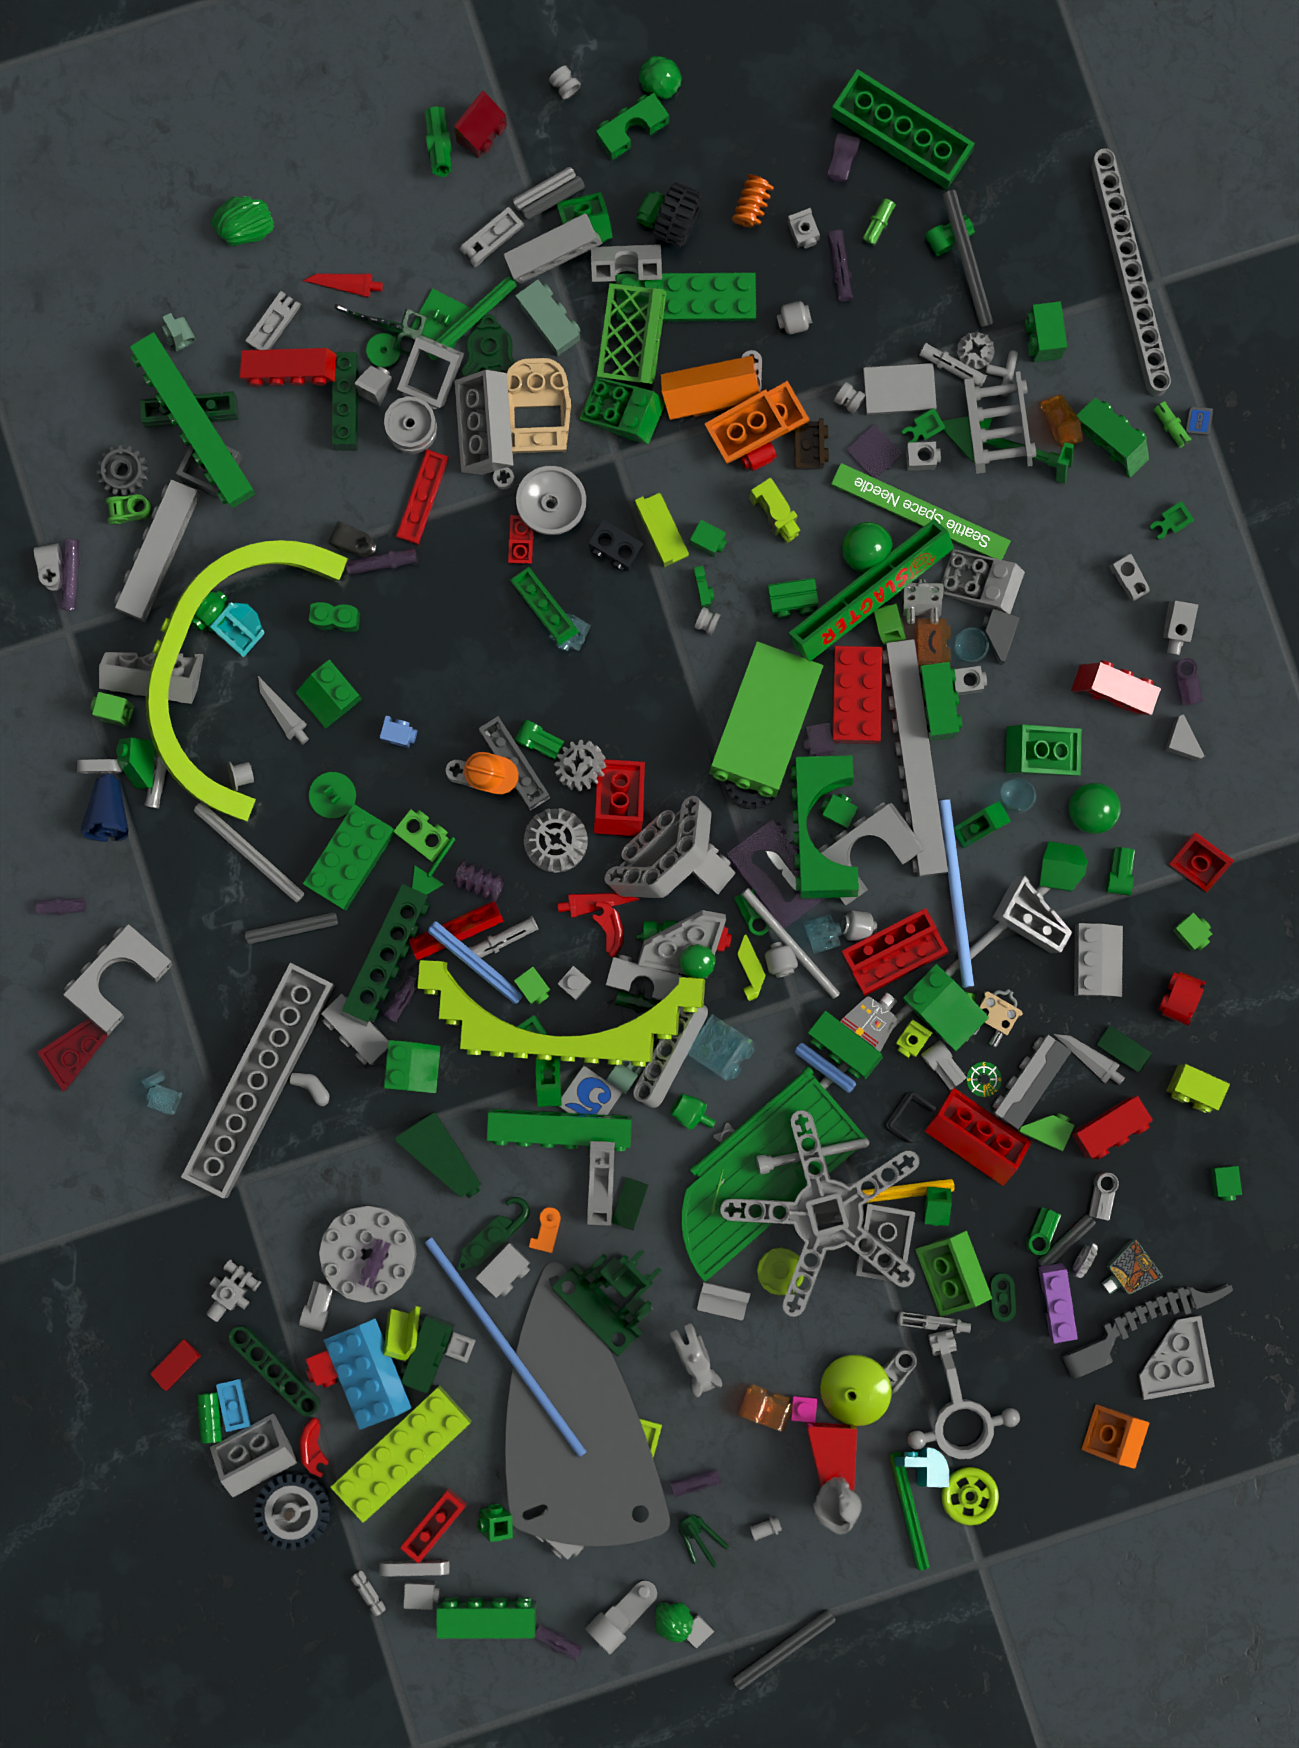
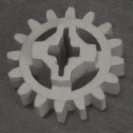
M579 740L578 745L570 742L571 748L563 747L562 749L565 753L563 755L557 754L560 762L554 764L558 769L555 773L560 778L563 785L567 784L571 790L576 786L578 791H581L584 785L590 789L591 782L599 783L597 776H604L601 769L606 768V764L603 761L606 758L597 745L594 746L591 741H588L586 745L583 740ZM587 753L591 754L594 757V759H592L590 756H587ZM567 772H569L570 774H573L574 777L569 776V775L567 774Z

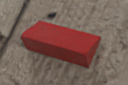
M183 1339L153 1370L151 1375L166 1392L201 1355Z

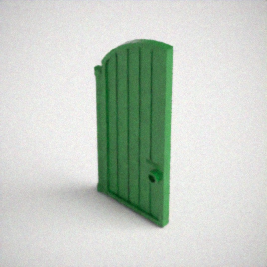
M808 1066L708 1155L690 1168L691 1173L695 1176L698 1175L699 1178L686 1188L681 1211V1227L685 1248L690 1261L704 1282L772 1224L726 1220L720 1210L724 1201L732 1198L795 1201L799 1193L808 1186L801 1161L776 1166L773 1170H770V1173L761 1175L756 1163V1156L766 1154V1156L777 1157L799 1152L791 1126V1117L795 1112L805 1110L812 1114L821 1147L867 1138L812 1075L814 1072ZM800 1114L796 1124L802 1125L804 1132H799V1136L812 1134V1129L806 1131L805 1123L809 1122L808 1118H804ZM807 1137L803 1140L802 1146L805 1150L814 1149L815 1142L812 1138ZM856 1150L824 1156L829 1174ZM812 1161L809 1164V1171L812 1174L817 1175L821 1172L822 1166L818 1161ZM722 1170H724L721 1181L724 1179V1183L719 1187L715 1202V1206L718 1204V1207L713 1212V1214H711V1209L715 1199ZM731 1203V1206L726 1208L731 1213V1216L735 1212H743L742 1217H746L744 1212L746 1203H743V1208H735L734 1203ZM753 1204L750 1207V1213L753 1217L757 1218L762 1215L763 1211L760 1205ZM777 1205L774 1208V1215L777 1218L786 1212L785 1207L782 1205Z

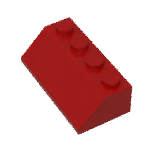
M955 1088L950 1091L925 1130L927 1134L1002 1186L1017 1171L1032 1142Z

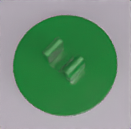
M324 773L317 777L310 787V804L316 813L328 819L343 817L348 814L353 804H355V787L352 781L341 773Z

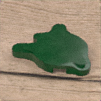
M485 315L477 328L468 336V360L461 371L463 377L478 373L481 369L507 373L509 368L516 363L512 357V338L497 323L493 315Z

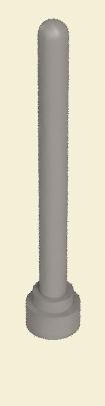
M862 1138L824 1146L822 1151L824 1156L866 1148L869 1146V1140ZM799 1152L777 1157L766 1156V1154L756 1156L760 1175L770 1173V1170H773L776 1166L801 1161Z

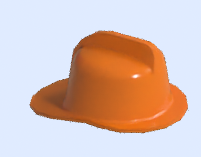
M478 752L471 755L464 766V776L468 784L482 791L505 794L510 792L518 782L519 772L516 765L511 760L502 756Z

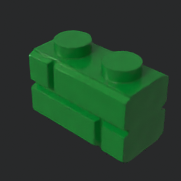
M815 578L770 584L767 587L771 615H777V618L790 617L791 612L800 611L801 615L811 614L819 606Z

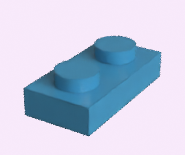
M241 1379L216 1384L226 1432L250 1427L251 1424Z

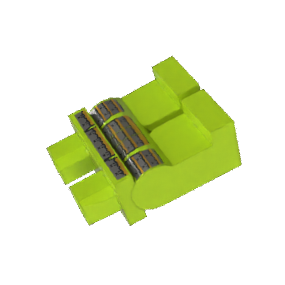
M772 478L753 488L750 492L749 500L753 506L760 503L768 515L767 520L773 527L772 532L774 535L781 534L786 543L798 537L800 529L795 523L798 516L794 510L790 512L788 503Z

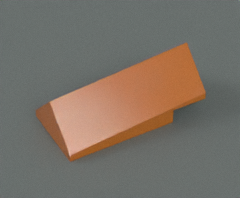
M753 356L661 374L662 394L670 420L691 415L696 417L731 409L760 393Z
M786 381L768 392L765 389L705 423V426L718 451L728 464L809 422L810 419L790 384Z

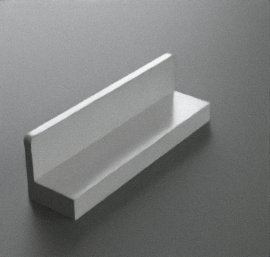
M583 214L505 253L504 257L514 280L522 284L602 244L599 234L594 231L588 215Z

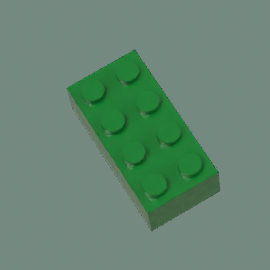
M353 804L303 884L346 911L395 833L393 831L395 829Z
M446 1597L444 1601H440L437 1607V1639L535 1638L536 1601H531V1597H517V1601H507L506 1597H493L492 1601H483L482 1597H470L468 1601H459L458 1597Z

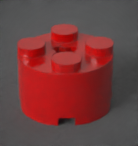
M1180 971L1179 974L1174 973L1167 989L1171 990L1170 995L1165 994L1158 1009L1162 1012V1016L1189 1026L1191 1017L1195 1013L1204 991L1202 988L1205 987L1206 982Z

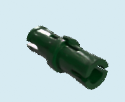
M619 990L615 1005L634 1009L637 1013H640V1011L646 1013L660 1001L645 998L642 994L638 996Z

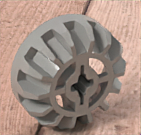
M562 808L546 809L536 814L525 829L524 846L529 859L544 871L552 873L568 871L574 868L586 853L588 837L584 824L574 813ZM551 823L563 824L561 829L554 828L549 830L545 827ZM566 827L572 835L571 845L566 842V836L563 832ZM540 834L545 838L547 845L545 851L539 844ZM549 835L554 837L560 835V841L564 846L558 843L551 845L552 840ZM549 850L554 852L562 850L563 852H565L561 855L548 854Z

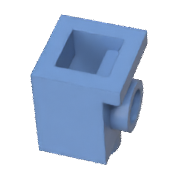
M386 716L380 739L383 742L409 748L410 743H415L418 730L409 727V722L396 719L394 723L390 716Z

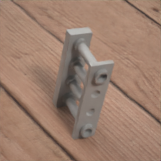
M1020 371L1016 372V383L979 388V386L975 387L974 378L964 379L976 474L986 473L985 464L993 460L1026 456L1028 467L1032 466V457H1036L1035 443H1030L1023 395L1028 393L1026 379L1021 380ZM1018 392L1019 404L988 409L977 408V400H981L982 397ZM1021 414L1022 425L992 430L980 429L979 422L984 421L985 418ZM1024 435V447L989 452L988 449L983 450L982 443L987 442L986 440Z

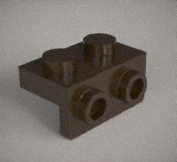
M819 418L818 421H809L794 429L795 470L823 469L825 462H829V449L824 448V439H828V425H824V418Z

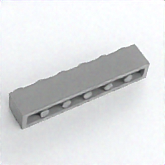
M171 480L169 485L166 484L162 490V502L153 511L152 519L154 520L151 527H147L144 531L142 538L144 543L141 549L138 548L133 557L135 562L133 568L127 571L124 577V583L126 584L123 591L117 593L114 604H116L115 608L119 612L142 622H145L200 497L196 489Z

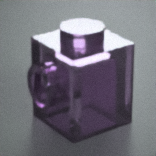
M829 722L805 728L806 738H803L805 752L810 753V757L830 756V753L834 752Z

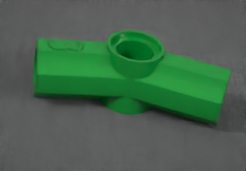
M438 106L430 107L425 110L428 132L426 139L428 153L431 157V169L433 174L439 177H446L452 172L450 156L452 149L450 134L447 132L446 113L444 108Z

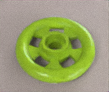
M966 1467L956 1470L949 1476V1487L942 1488L941 1500L944 1510L954 1521L963 1525H978L988 1520L995 1512L999 1501V1492L995 1481L988 1473L978 1468ZM966 1477L969 1483L959 1488L956 1482ZM978 1479L986 1485L982 1491L974 1485ZM967 1492L974 1493L972 1500L965 1498ZM958 1493L960 1503L953 1505L951 1494ZM982 1497L989 1499L985 1509L978 1506L982 1501ZM963 1508H974L973 1516L963 1515Z

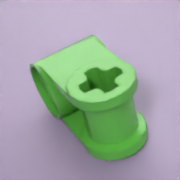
M142 495L115 496L105 499L109 508V518L107 519L109 524L144 520L149 518L153 511L152 504ZM144 502V509L141 512H136V505Z

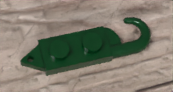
M513 1197L505 1202L506 1205L518 1203L522 1208L521 1214L513 1221L507 1217L498 1216L461 1250L462 1256L458 1270L471 1267L478 1268L527 1221L530 1209L524 1199Z

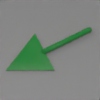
M454 837L450 838L428 873L417 866L414 867L413 889L427 895L444 885L432 877V875L455 841Z

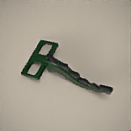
M338 304L334 305L337 311L352 318L398 334L393 349L409 356L411 351L407 352L399 347L403 336L411 338L414 345L416 337L421 336L427 319L426 316L406 309L400 324L356 313ZM410 314L420 317L417 330L407 326Z

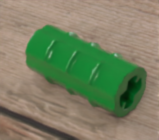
M218 1392L197 1394L201 1443L222 1441Z

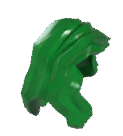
M250 197L229 198L221 207L217 208L210 223L217 235L230 246L258 242L264 239L274 228V221L270 216L271 213L266 202Z

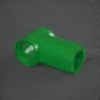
M964 215L968 235L971 236L975 233L971 220ZM951 223L945 226L939 225L925 234L936 256L946 253L956 244Z
M524 719L514 738V741L531 750L535 749L554 760L564 744L563 740L543 731L542 727Z
M1114 847L1111 872L1108 874L1106 883L1107 893L1131 895L1134 882L1132 869L1135 850Z
M741 894L734 899L748 926L749 932L757 937L765 935L769 929L768 924L764 921L765 929L761 932L755 931L752 927V922L756 919H763Z
M1041 1207L1032 1232L1026 1240L1025 1245L1029 1253L1032 1255H1042L1048 1252L1051 1239L1061 1217L1060 1214ZM1036 1237L1040 1238L1044 1244L1040 1251H1036L1032 1246V1242Z

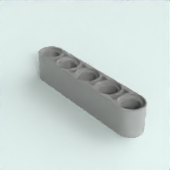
M705 1005L703 1008H697V1012H683V1007H680L678 1035H672L671 1040L660 1039L653 1052L652 1062L647 1063L634 1088V1097L637 1101L651 1108H655L662 1103L707 1018L708 1009Z

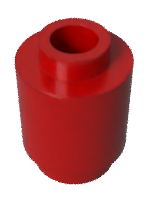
M768 442L741 456L740 459L744 468H749L753 472L772 463L773 459L777 458L771 442Z

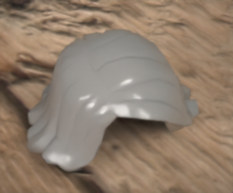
M833 1477L821 1487L816 1502L813 1504L815 1519L821 1525L840 1535L848 1533L852 1529L861 1511V1501L858 1495L849 1489V1484L843 1477Z

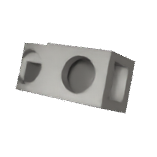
M1128 554L1108 566L1112 574H1115L1120 585L1123 586L1126 595L1131 601H1135L1149 593L1148 584L1132 554Z

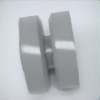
M410 396L399 398L389 406L385 413V430L389 441L397 450L407 454L421 453L428 449L436 439L438 427L433 410L422 399ZM413 423V427H408V424Z

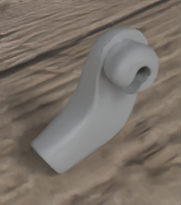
M305 1073L291 1074L290 1084L307 1089L319 1106H325L329 1102L330 1096L328 1091L315 1075Z

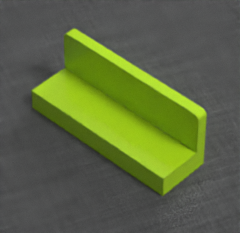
M658 493L647 499H644L643 496L636 499V509L663 566L666 567L688 557V550L662 495Z

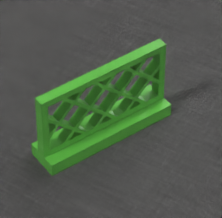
M609 284L597 377L654 385L667 291L657 288ZM615 289L624 290L629 297L619 306L614 300ZM628 291H633L635 293L631 295ZM640 293H649L648 304L640 308L634 298ZM632 301L638 312L628 319L621 308ZM619 311L625 322L615 329L610 323L611 316ZM641 314L646 323L645 327L637 332L631 321ZM628 324L635 335L624 342L618 332ZM616 335L622 345L611 352L607 343L612 336ZM638 337L643 344L642 350L634 355L627 345ZM625 348L632 358L621 365L615 355ZM612 358L619 368L612 374L603 373L605 363ZM633 361L639 366L638 377L629 376L624 369ZM621 371H622L623 374H624V375H617V374H618L619 372H621Z

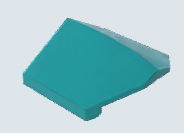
M229 602L217 619L209 625L225 643L242 657L264 635L258 614L248 604ZM226 616L225 621L222 623V625H218Z

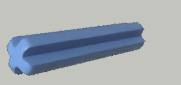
M800 1043L795 1049L796 1055L848 1093L855 1088L856 1083L854 1080L807 1045Z

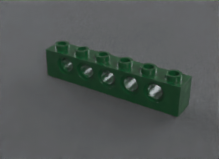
M404 884L401 885L342 1008V1016L366 1027L369 1021L374 1023L379 1012L376 1006L379 1000H385L390 989L386 985L389 979H395L400 968L396 966L399 957L405 958L410 947L406 945L409 936L415 937L420 926L416 924L419 915L424 917L430 905L426 903L428 895ZM403 909H409L413 913V917L404 919L400 912ZM393 930H399L402 932L403 938L394 940L390 933ZM383 951H389L392 953L393 959L384 961L381 959L380 954ZM373 972H379L382 974L383 980L381 982H373L370 975ZM363 993H368L373 997V1001L365 1004L360 1000V996Z

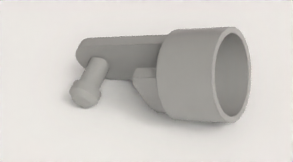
M649 1581L639 1582L615 1607L613 1606L605 1615L600 1612L585 1628L610 1655L627 1638L624 1633L656 1600L657 1589L655 1585Z

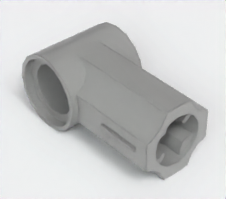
M941 1040L921 1054L927 1065L933 1071H936L949 1090H952L967 1078L954 1062L952 1054Z
M1101 1172L1095 1176L1089 1216L1110 1220L1115 1191L1119 1186L1115 1175ZM1108 1176L1112 1184L1109 1189L1104 1190L1101 1187V1180Z
M314 1281L308 1303L304 1306L299 1326L323 1332L329 1313L327 1309L333 1293L331 1285Z

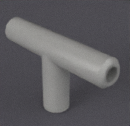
M1009 351L1006 368L988 364L985 372L1003 377L1002 385L1011 384L1018 352ZM1003 394V395H1000V396H1002V397H1008L1009 394Z

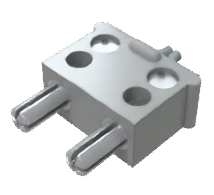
M920 579L918 583H910L901 590L903 616H907L908 624H910V616L912 624L915 623V616H930L931 624H934L935 616V624H938L942 609L943 584L926 583L925 579Z

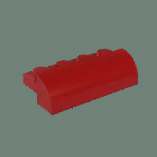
M926 908L842 951L844 960L864 996L948 953V949Z

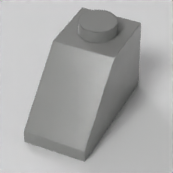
M370 366L355 382L359 396L380 406L393 383L391 376H389L390 372L380 366L377 369Z

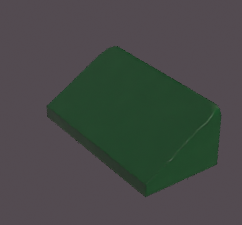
M626 1177L611 1223L634 1230L649 1186L648 1184Z

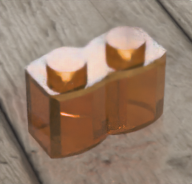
M754 1385L753 1388L747 1387L737 1413L738 1416L784 1432L793 1404L789 1403L790 1398L776 1393L775 1397L766 1394L767 1389Z

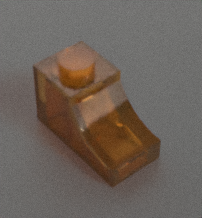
M1062 394L1040 402L1041 410L1049 423L1052 435L1061 449L1065 442L1076 444L1083 441L1080 419Z

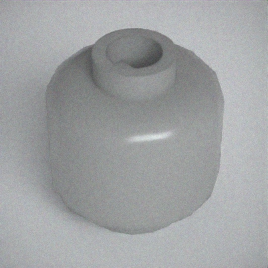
M801 301L783 305L781 307V314L777 315L780 329L785 328L786 333L789 335L808 330L809 324L812 323L808 305L804 306V303Z
M851 910L842 917L840 931L847 940L860 942L876 934L877 923L873 920L871 913Z
M782 941L771 944V949L764 954L769 973L776 975V978L794 974V969L798 967V961L792 949L784 945Z

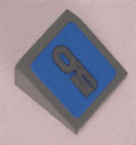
M1189 407L1186 418V433L1209 435L1213 409Z

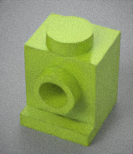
M913 1019L910 1020L895 1043L899 1046L897 1051L908 1058L910 1055L916 1057L932 1032ZM912 1035L917 1038V1043L914 1045L910 1044L908 1040Z

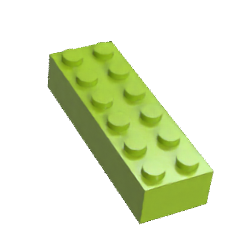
M439 1385L341 1476L331 1488L364 1523L461 1433L472 1420Z

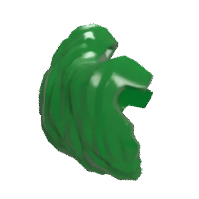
M667 1602L659 1603L655 1608V1630L661 1637L671 1642L685 1641L688 1635L691 1634L694 1624L692 1615L689 1613L690 1609L683 1602L674 1604Z

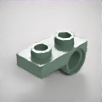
M171 313L163 316L164 325L161 326L164 332L163 336L169 346H174L176 352L195 341L196 338L184 317L174 319Z
M622 1060V1065H616L606 1081L626 1094L644 1066H631L632 1061Z

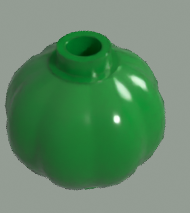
M219 590L215 592L210 591L196 610L191 625L200 632L203 629L213 632L209 625L217 619L227 606L225 602L227 597ZM226 616L218 625H222V623L225 621Z

